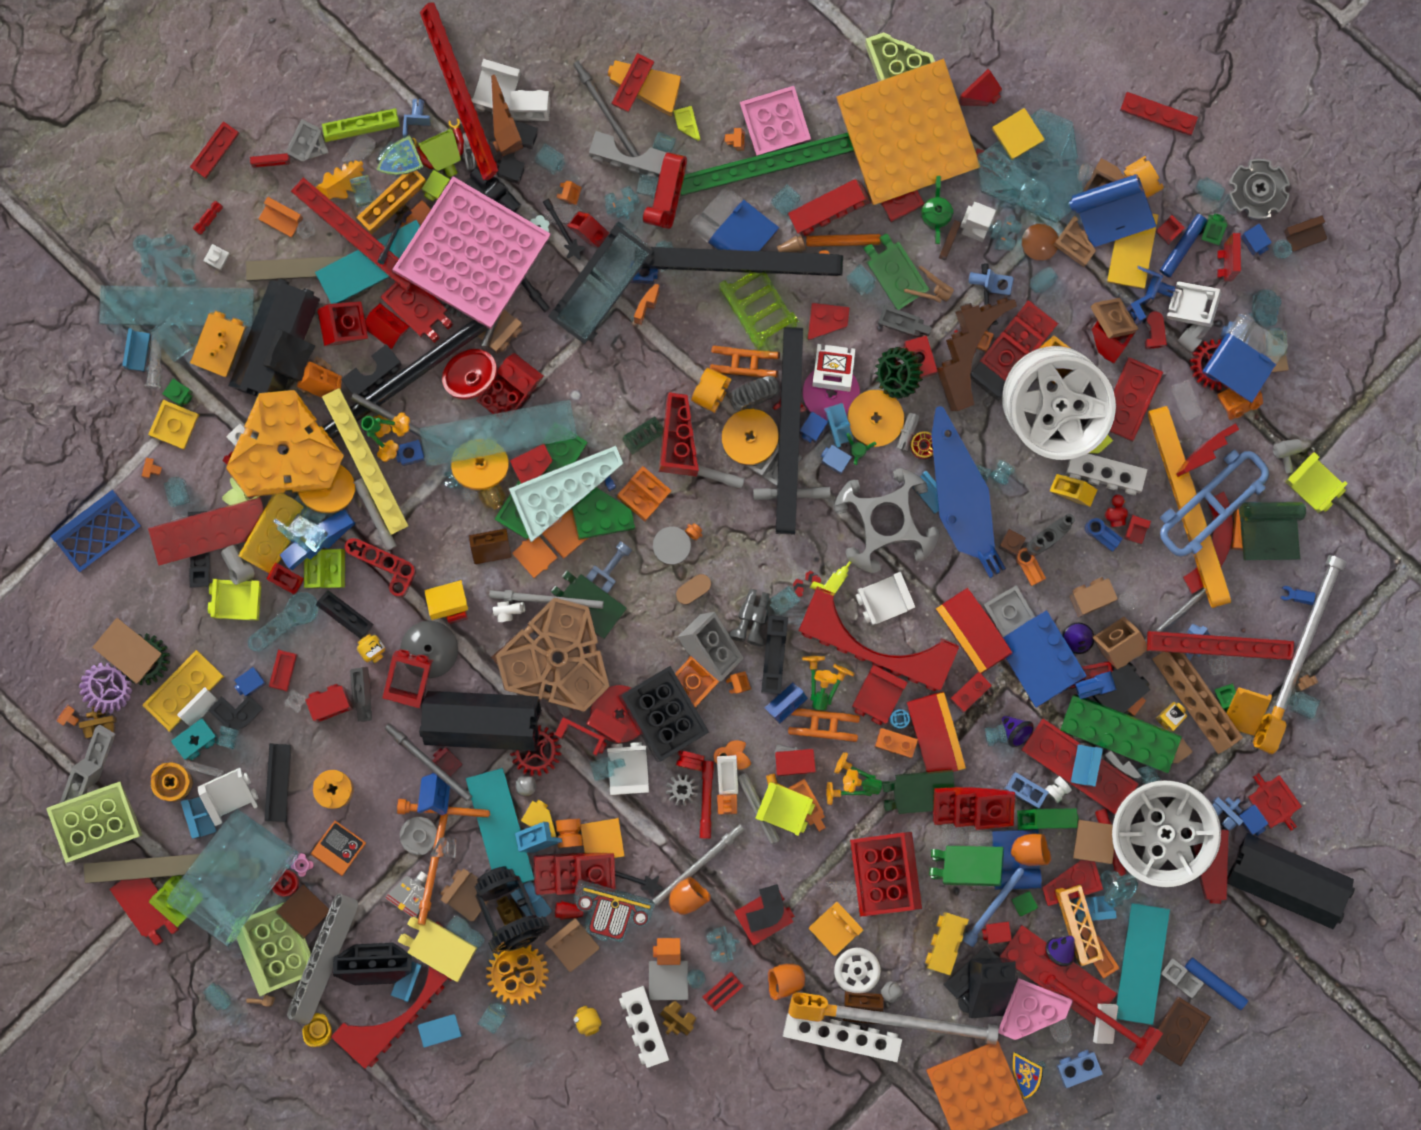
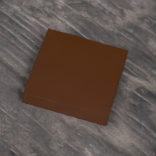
M303 884L276 911V914L304 939L327 916L329 908Z

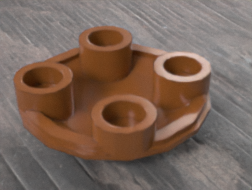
M1046 224L1030 226L1022 236L1024 254L1038 261L1051 259L1058 250L1053 245L1058 239L1057 232Z

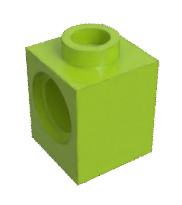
M433 170L422 187L424 197L432 202L434 200L437 201L450 182V179Z

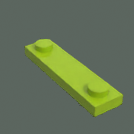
M396 108L322 124L325 142L400 126Z

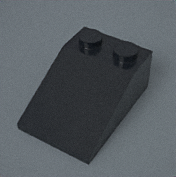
M1007 958L970 960L969 1018L1004 1016L1015 984V961Z

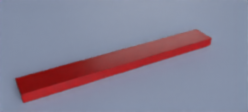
M304 177L291 190L293 195L407 291L413 283L393 272V268L399 260L398 257L391 251H388V257L384 265L379 264L377 260L381 252L384 251L385 246Z
M1148 631L1147 651L1292 660L1294 656V641Z

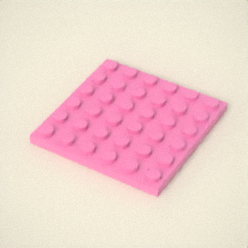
M452 177L394 266L393 272L487 328L492 329L551 237V234L459 179Z

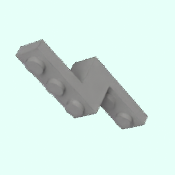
M101 725L95 728L85 758L72 767L60 803L86 794L87 789L99 781L116 735L115 733Z

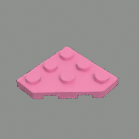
M1018 978L998 1033L1018 1040L1067 1018L1073 1000Z

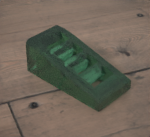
M654 416L624 435L622 441L633 455L663 435V427ZM652 424L657 433H654L649 425ZM646 429L651 437L648 438L643 430ZM638 433L640 434V436H641L642 439L644 440L643 442H642V441L639 439V437L637 436Z

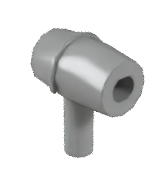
M1283 440L1280 443L1274 444V456L1277 459L1283 458L1286 473L1294 472L1290 456L1302 452L1300 440Z

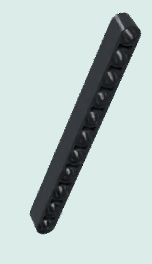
M635 247V263L644 252L640 247ZM651 247L654 250L652 253L654 258L648 266L644 264L641 268L842 276L843 255Z
M784 327L776 534L795 535L803 354V328Z

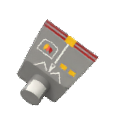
M420 871L415 879L407 875L385 899L412 918H418L420 914L419 905L420 901L423 900L424 885L428 875L423 871Z

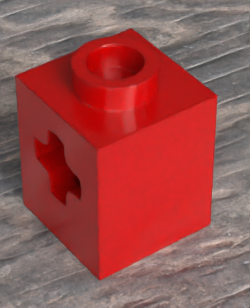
M1009 921L985 924V929H982L983 941L987 940V944L1012 941Z

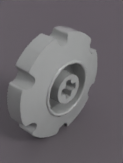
M1250 160L1248 167L1240 165L1230 178L1229 186L1233 187V191L1229 193L1230 202L1238 213L1242 211L1247 212L1248 219H1269L1271 216L1270 212L1278 214L1288 202L1290 194L1285 191V188H1288L1290 185L1289 179L1280 166L1273 168L1270 160ZM1259 186L1262 188L1260 193L1257 192Z

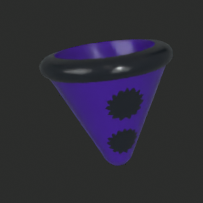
M1080 622L1072 623L1063 632L1062 636L1073 654H1084L1094 644V639L1092 638L1094 637V632L1087 624Z
M1008 716L1002 717V723L1010 747L1014 748L1022 745L1032 734L1034 725L1031 721Z
M1073 936L1048 940L1045 950L1053 963L1066 967L1074 962L1075 939Z

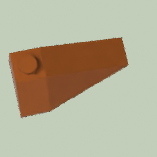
M494 74L491 76L494 136L496 140L493 141L496 152L500 151L501 155L505 156L523 149V144Z

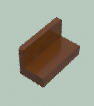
M1323 215L1287 227L1284 230L1292 252L1327 240L1323 228L1325 223Z
M507 528L469 535L474 564L512 557Z
M845 991V1007L883 1012L884 998L881 994ZM843 1018V1021L846 1022L879 1024Z

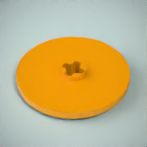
M869 390L861 393L852 401L848 409L847 419L850 422L852 435L864 445L876 442L877 444L874 447H881L891 443L899 436L904 425V412L896 398H891L889 394H884L883 390ZM874 413H876V415L880 417V420H878L877 423H875L874 420H871V417L874 416Z
M745 409L735 413L727 420L722 431V444L726 453L731 459L744 465H755L767 460L776 450L779 441V432L774 420L767 413L757 409ZM753 433L754 439L747 441L746 435Z
M476 439L464 443L455 451L451 460L454 478L464 487L473 490H485L496 486L505 478L509 468L508 456L505 450L497 443L485 439Z
M340 465L328 490L298 492V495L307 507L316 512H338L348 506L353 499L355 492L354 479L351 473L344 466Z

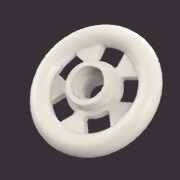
M864 948L846 950L838 957L834 967L837 983L843 990L851 993L869 992L878 983L881 973L880 964L876 956ZM860 955L861 961L852 962V956ZM868 961H870L873 969L867 971V967L865 965V963ZM844 963L849 964L848 973L842 972ZM856 967H859L861 969V973L859 975H856L854 973V969ZM867 975L870 981L864 985L861 980ZM849 977L856 980L854 986L846 982Z

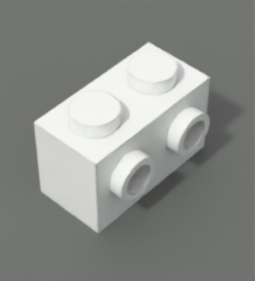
M511 91L509 111L513 120L549 121V91Z

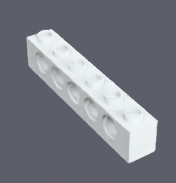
M787 1013L783 1037L893 1062L898 1061L902 1039L898 1038L899 1034L887 1032V1035L879 1034L880 1030L869 1027L868 1031L860 1029V1025L849 1023V1027L841 1025L842 1021L830 1019V1022L796 1019ZM802 1022L810 1024V1030L806 1033L799 1030V1025ZM821 1026L829 1028V1034L826 1037H821L818 1034ZM841 1030H845L848 1033V1038L845 1041H840L837 1038V1034ZM861 1034L867 1037V1042L864 1045H858L856 1042V1038ZM878 1039H884L886 1042V1046L882 1050L877 1049L875 1046Z

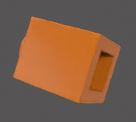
M657 938V946H653V958H657V965H680V938Z

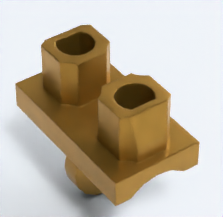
M92 706V712L86 713L87 719L94 717V719L79 722V728L83 729L85 738L90 739L93 736L95 727L98 725L115 733L114 723L117 720L113 715L100 718V716L106 715V712L105 714H102L101 710L94 712L95 707Z
M504 896L496 901L498 904L496 909L504 926L523 918L513 898L509 900L507 896Z
M673 1001L669 1006L666 1005L659 1014L665 1019L662 1024L668 1028L665 1034L669 1035L672 1031L677 1036L680 1032L687 1036L694 1028L693 1025L696 1017L689 1012L684 1018L679 1016L677 1013L681 1010L682 1006L676 1001Z

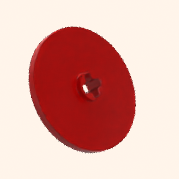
M615 685L608 687L592 704L590 716L594 709L597 708L616 719L615 710L620 711L622 709L624 717H619L616 720L629 727L622 738L621 743L635 739L640 733L618 695L631 687ZM596 731L600 736L604 737L605 740L614 742L613 740Z

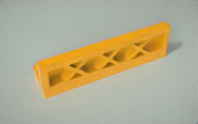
M1081 885L1066 890L1063 888L1056 889L1055 892L1068 934L1075 939L1074 952L1077 963L1084 966L1104 959ZM1078 891L1080 898L1074 904L1070 902L1068 894ZM1078 909L1085 913L1082 923L1077 921L1074 916ZM1083 927L1090 929L1091 932L1087 941L1080 936ZM1089 945L1095 947L1097 956L1087 958L1086 951Z

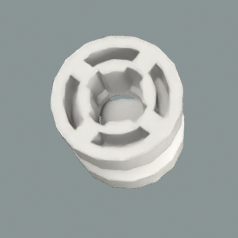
M1060 776L1055 779L1053 785L1045 788L1049 792V796L1056 803L1062 800L1064 794L1072 791L1070 786Z

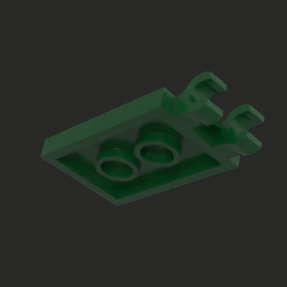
M566 570L562 577L570 583L564 592L554 586L551 593L556 597L604 601L603 609L589 608L595 633L605 639L627 608L582 574L576 578Z
M953 770L895 775V781H882L883 792L894 791L893 800H883L885 811L898 809V814L933 811L934 789L955 787Z

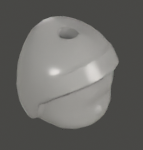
M520 776L516 781L517 793L522 796L534 794L536 791L534 777Z
M894 981L886 983L881 989L882 997L889 1003L897 1002L903 994V990Z

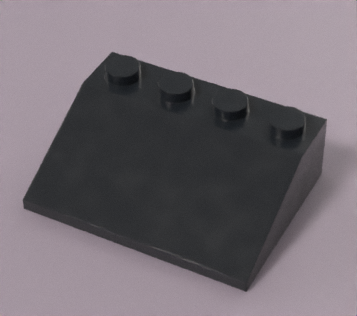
M671 666L618 695L656 762L663 761L709 733Z

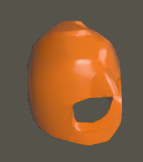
M1044 834L1023 835L1018 837L1012 845L1011 855L1016 862L1022 865H1048L1051 861V854Z
M689 877L679 882L673 888L669 897V905L675 913L686 915L709 902L711 894L694 878Z
M782 964L770 969L768 972L770 997L774 1000H779L803 989L805 986V973L802 967L796 964ZM777 984H778L779 992H777V990H776V985H777Z

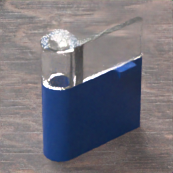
M727 186L722 189L700 216L696 214L690 221L692 225L690 229L718 250L760 251L779 229L776 224Z
M1244 313L1237 316L1202 373L1213 381L1221 382L1252 403L1285 352L1288 344L1255 323L1252 316Z

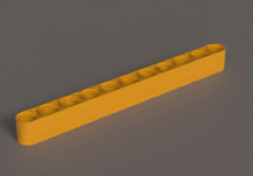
M1167 406L1148 411V418L1178 510H1180L1196 495V491L1189 472L1179 477L1176 475L1186 460ZM1200 503L1182 518L1189 542L1207 527ZM1209 535L1200 543L1203 547L1193 555L1211 608H1216L1231 603V598L1211 536Z

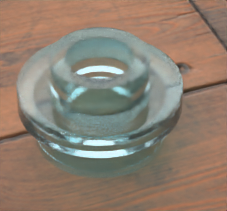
M1278 240L1273 245V253L1280 259L1287 258L1292 252V246L1287 240ZM1280 246L1285 248L1284 253L1279 251Z
M697 969L689 971L687 975L689 985L694 989L701 988L706 980L704 973Z

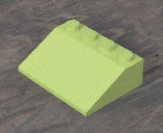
M121 782L46 808L66 863L142 836L137 818Z
M284 903L231 924L259 996L301 980L311 955L305 938L302 939L276 914V911Z

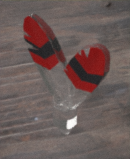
M790 557L786 558L789 562L788 566L792 570L793 587L798 597H801L804 592L803 579L812 583L814 581L817 583L821 582V578L816 573L798 566Z

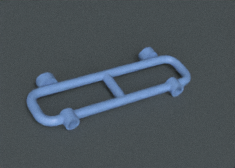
M1235 449L1223 458L1228 464L1227 467L1177 513L1170 508L1160 517L1164 522L1160 531L1161 540L1174 555L1181 557L1191 552L1196 554L1203 547L1200 544L1249 497L1254 493L1260 494L1266 488L1263 484L1269 477V470L1257 454L1251 451L1239 454ZM1245 459H1251L1261 470V477L1252 483L1228 508L1224 509L1210 492ZM1205 498L1219 513V516L1190 541L1185 548L1179 549L1168 537V531Z

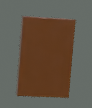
M1177 996L1158 1027V1030L1163 1035L1153 1050L1181 1067L1211 1017Z

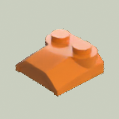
M692 656L675 673L695 708L720 682Z

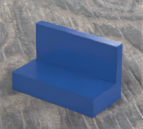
M1151 293L1131 303L1127 308L1136 325L1141 324L1146 318L1141 306L1149 302L1152 298Z
M791 683L764 708L780 724L801 706L808 697L800 687Z
M435 773L421 779L418 813L430 809L440 815L447 813L450 786Z

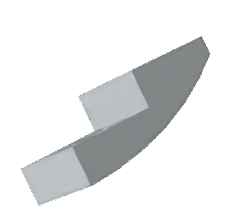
M1112 751L1103 755L1112 766L1133 779L1141 777L1130 761L1122 765Z
M1174 959L1169 962L1161 973L1162 976L1191 999H1194L1205 985Z

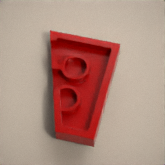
M1080 860L1044 885L1042 891L1047 906L1059 903L1055 892L1059 888L1066 890L1081 885L1084 895L1103 890L1096 863L1094 861ZM1078 891L1068 894L1069 900L1079 897Z

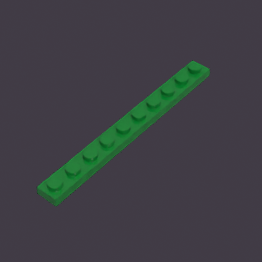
M844 133L684 175L680 195L684 196L854 152L849 134Z

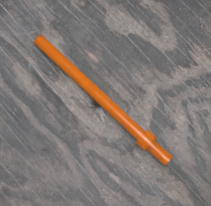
M448 814L440 815L423 900L420 901L418 924L423 926L426 923L428 911L431 909L432 903L430 900Z

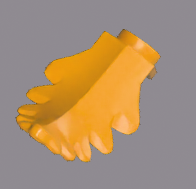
M355 160L353 164L350 161L348 166L343 164L342 171L336 167L334 175L326 172L322 183L317 185L316 188L330 200L332 198H348L346 191L354 192L356 188L353 183L360 184L358 178L363 177L361 173L364 171L362 167L363 162Z

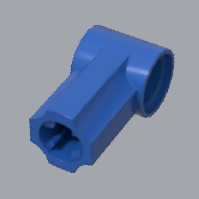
M1099 518L1091 519L1085 524V532L1098 540L1111 552L1114 551L1123 539L1107 527ZM1092 522L1097 523L1099 526L1097 533L1093 532L1090 528Z
M1111 671L1094 676L1095 678L1075 683L1080 699L1117 690Z

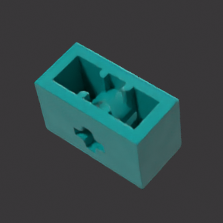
M201 718L171 742L184 760L190 759L192 761L200 755L199 751L203 748L209 749L216 743L215 739L218 736L207 721ZM193 737L200 738L198 740V745L192 744V742L194 741Z

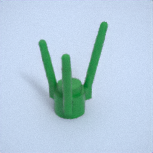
M850 433L846 434L852 447L851 455L854 457V465H857L858 459L863 458L866 451L870 450L877 443L872 442L867 446L859 442L854 443Z

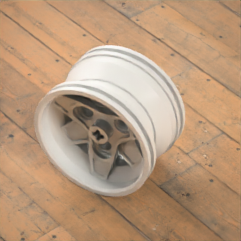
M1049 346L1028 353L1013 366L1003 388L1002 403L1008 423L1027 447L1037 454L1050 459L1067 460L1089 453L1105 439L1114 421L1116 402L1109 380L1085 355L1071 348ZM1065 368L1072 371L1062 378L1056 369ZM1038 377L1039 389L1027 391L1031 383ZM1055 381V387L1048 390L1046 387L1048 382ZM1088 383H1090L1093 389L1094 397L1083 394ZM1075 401H1082V405L1079 408H1073ZM1025 412L1036 414L1032 427L1026 419ZM1046 414H1051L1052 416L1049 422H1043V417ZM1090 418L1088 423L1082 428L1080 419ZM1056 430H1058L1060 434L1063 436V438L1050 437L1056 432Z
M1156 781L1137 788L1125 798L1114 818L1112 838L1114 849L1120 862L1134 877L1153 886L1174 887L1196 879L1210 867L1220 847L1221 826L1213 805L1201 792L1189 785L1175 781ZM1175 797L1174 801L1167 808L1158 798ZM1141 808L1145 821L1132 824L1136 813ZM1193 808L1199 814L1202 823L1189 821ZM1155 811L1162 814V820L1158 823L1154 822L1151 818L1152 813ZM1184 828L1191 829V838H1183L1181 831ZM1164 829L1172 831L1170 839L1163 837ZM1203 843L1199 854L1194 859L1190 846ZM1132 844L1145 846L1142 860L1135 852ZM1155 845H1160L1163 848L1161 856L1153 854L1152 849ZM1167 860L1177 868V870L1170 871L1159 869Z

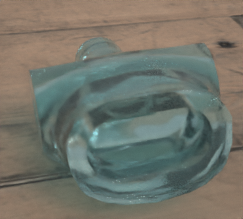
M299 495L295 498L298 503L304 506L300 515L308 521L318 525L328 514L310 509L302 502Z

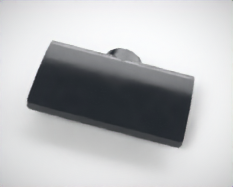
M479 167L474 169L470 174V178L465 182V184L515 213L522 205L498 178L493 176L490 180H483Z

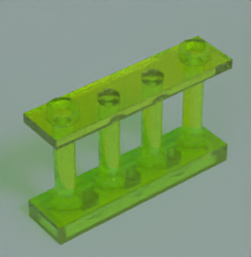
M749 273L734 283L730 282L728 284L726 280L719 283L720 290L757 351L764 348L765 344L763 342L769 336L788 325L797 327L798 319L794 312H789L767 273ZM759 276L762 277L766 284L765 287L742 300H737L734 295L737 289ZM771 292L776 302L753 316H747L744 311L746 306ZM779 308L782 310L786 317L785 319L763 332L756 331L754 325H756L757 321Z

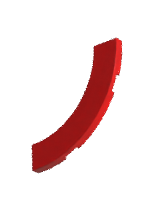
M1224 491L1214 496L1224 509L1230 506ZM1207 501L1212 521H1214L1219 516V513ZM1232 514L1213 531L1211 539L1220 567H1222L1231 546L1233 534ZM1197 567L1182 577L1191 594L1204 587Z

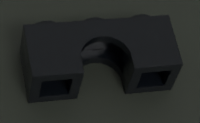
M516 120L515 125L523 147L533 149L539 133L538 128ZM515 152L503 156L502 161L498 160L497 176L519 185L526 166L525 163L516 160L514 157Z
M387 344L371 355L377 364L376 371L373 374L363 375L355 368L341 379L352 394L356 393L364 398L370 393L369 390L374 386L379 387L385 382L384 378L389 374L391 376L396 374L401 369V362Z

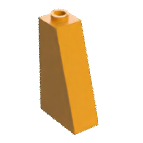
M615 60L614 65H610L608 70L610 83L620 87L631 64ZM651 69L637 98L672 117L681 83V76Z

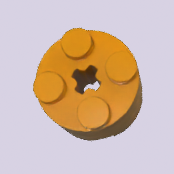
M1146 156L1125 167V171H1123L1124 177L1138 174L1147 198L1164 189L1163 184L1158 182L1160 178L1150 161H1147Z
M707 367L700 378L699 385L694 390L691 401L716 413L720 405L718 401L722 402L727 393L725 388L728 389L732 379Z
M163 763L151 775V789L153 793L165 801L176 802L182 800L189 794L193 785L190 772L187 768L177 763ZM169 778L175 779L174 786H168L170 783L168 781Z
M327 770L321 773L315 779L313 785V794L316 801L329 809H340L346 806L354 792L353 782L350 777L338 770ZM331 785L338 787V789L335 790V795L329 792V790L331 789Z

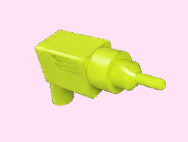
M849 561L846 566L833 573L825 585L814 581L809 588L816 590L817 586L836 594L848 576V567L851 562Z

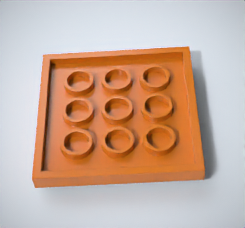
M998 1040L996 1045H983L926 1069L950 1130H988L1028 1113Z

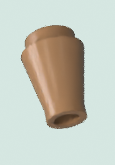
M796 235L777 246L779 252L803 253L804 250H807L802 235L798 237Z

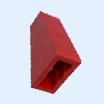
M1188 829V837L1191 838L1192 831L1191 829ZM1221 830V842L1218 853L1210 867L1199 876L1204 899H1209V903L1221 904V900H1227L1229 830ZM1203 843L1191 846L1194 859L1199 854Z

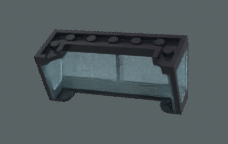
M618 221L548 317L582 343L592 342L598 334L595 330L644 264L648 266L652 261L654 250Z

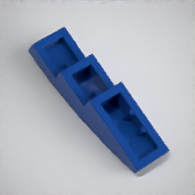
M343 509L309 530L283 551L280 556L287 567L294 570L304 559L308 558L311 560L323 547L329 549L355 522L347 510Z

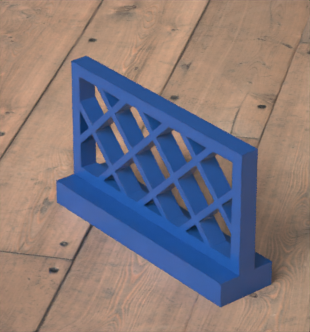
M113 489L52 534L51 538L61 548L78 572H81L141 527V525ZM116 501L122 507L121 515L109 514L110 506ZM123 511H125L128 516H123ZM97 515L107 516L105 527L94 525ZM109 516L120 517L119 529L108 527ZM122 519H131L135 526L130 530L121 529ZM92 520V525H87ZM81 527H91L90 538L79 537ZM94 528L105 529L103 540L92 539ZM107 530L118 531L117 540L114 542L106 541ZM67 538L76 539L74 550L66 549L61 542ZM78 539L89 541L88 552L77 550ZM92 541L103 543L101 552H90ZM105 543H110V545L105 548ZM76 553L88 554L87 562L81 567L75 561Z

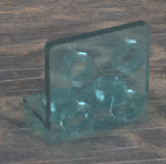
M297 514L289 527L277 519L273 520L279 532L284 534L290 541L298 543L306 551L311 549L316 552L328 535L325 530L300 514Z

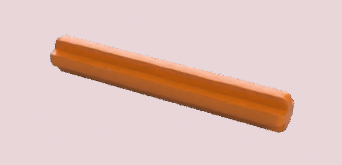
M881 235L806 236V246L880 245L879 237Z

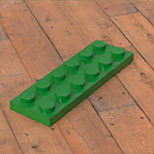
M555 422L542 442L553 460L543 475L576 462L588 442ZM510 494L495 520L528 540V534Z
M1076 694L1072 696L1060 729L1063 732L1166 773L1170 772L1182 739L1180 735L1086 698L1080 699Z

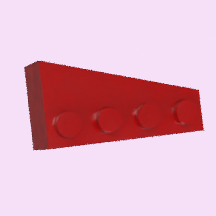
M855 178L789 212L788 215L797 233L807 236L813 233L815 228L825 227L831 221L845 217L848 213L872 202L863 183Z
M669 392L666 399L659 472L697 477L699 467L696 458L688 395Z

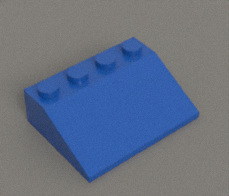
M1047 610L1003 637L1013 653L1006 657V660L1035 708L1068 690L1075 683L1085 680L1087 677Z

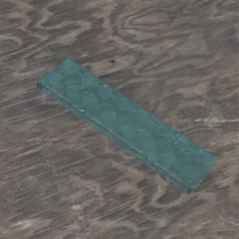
M101 286L99 324L204 327L208 314L214 313L216 310L226 314L225 318L230 320L237 318L244 321L243 325L252 327L254 289Z
M570 400L419 428L427 467L577 438Z

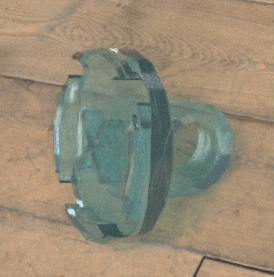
M1107 870L1101 875L1102 886L1107 890L1104 900L1110 907L1116 908L1123 905L1122 901L1125 899L1129 900L1138 888L1137 879L1132 874L1121 876L1115 870ZM1109 875H1111L1113 879L1112 884H1110L1108 881Z

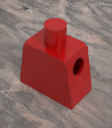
M580 211L577 212L567 225L586 243L597 248L600 247L609 235V232L590 214Z

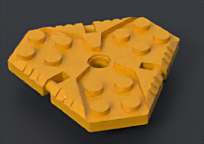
M295 390L259 393L244 426L245 431L240 435L226 467V470L247 497L284 494L286 490H292V493L329 489L344 455L328 436L327 432H325L322 426L319 427L316 423L317 419ZM309 426L313 430V432L310 434H308L305 430ZM252 432L258 434L257 440L251 438ZM285 446L288 449V453L282 455L278 452L277 448ZM284 477H290L291 482L284 483Z

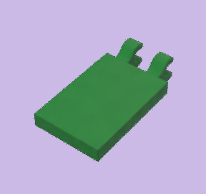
M884 234L879 239L886 247V250L878 254L872 244L867 245L863 249L871 259L866 262L895 309L900 310L919 297L904 292V289L925 293L929 288L900 242L894 244L889 235Z
M946 846V851L931 849L933 861H945L944 869L930 868L929 876H931V879H943L944 885H1002L1003 847Z

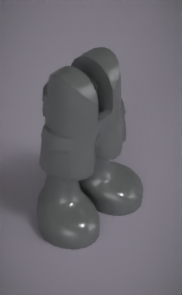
M750 589L738 614L741 622L729 635L733 640L744 642L749 622L752 621L753 625L747 643L763 647L764 639L761 637L760 628L767 621L769 593L762 592L759 606H755L753 603L756 601L757 590Z

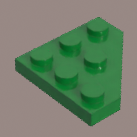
M597 487L571 508L578 540L635 529L631 509Z

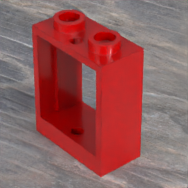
M396 650L392 656L382 698L420 708L433 660H430L425 655H412L407 650ZM397 661L424 668L418 694L391 687Z

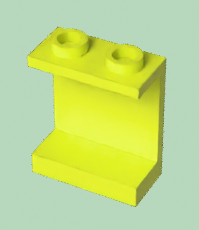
M1313 452L1285 482L1315 511L1319 513L1324 510L1326 512L1333 505L1331 501L1335 497L1339 498L1346 491L1344 487L1348 483L1346 481L1341 482L1318 461L1319 456Z
M770 781L755 818L799 836L800 832L804 833L808 824L805 818L807 814H812L815 804L812 803V798Z

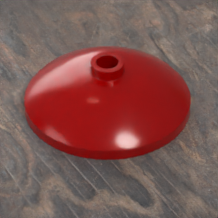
M470 349L455 355L445 366L442 374L443 386L448 394L457 399L465 400L478 397L485 393L494 383L497 376V364L491 354L484 350Z

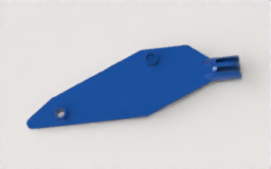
M939 406L935 409L931 434L939 517L957 550L979 558L989 578L994 577L993 572L997 575L1000 573V569L1003 571L1006 568L995 549L989 488L945 409ZM946 430L950 432L948 437L944 434Z

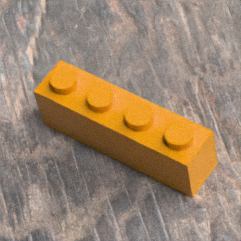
M417 170L401 175L356 217L358 222L372 235L422 189L426 183L425 178Z

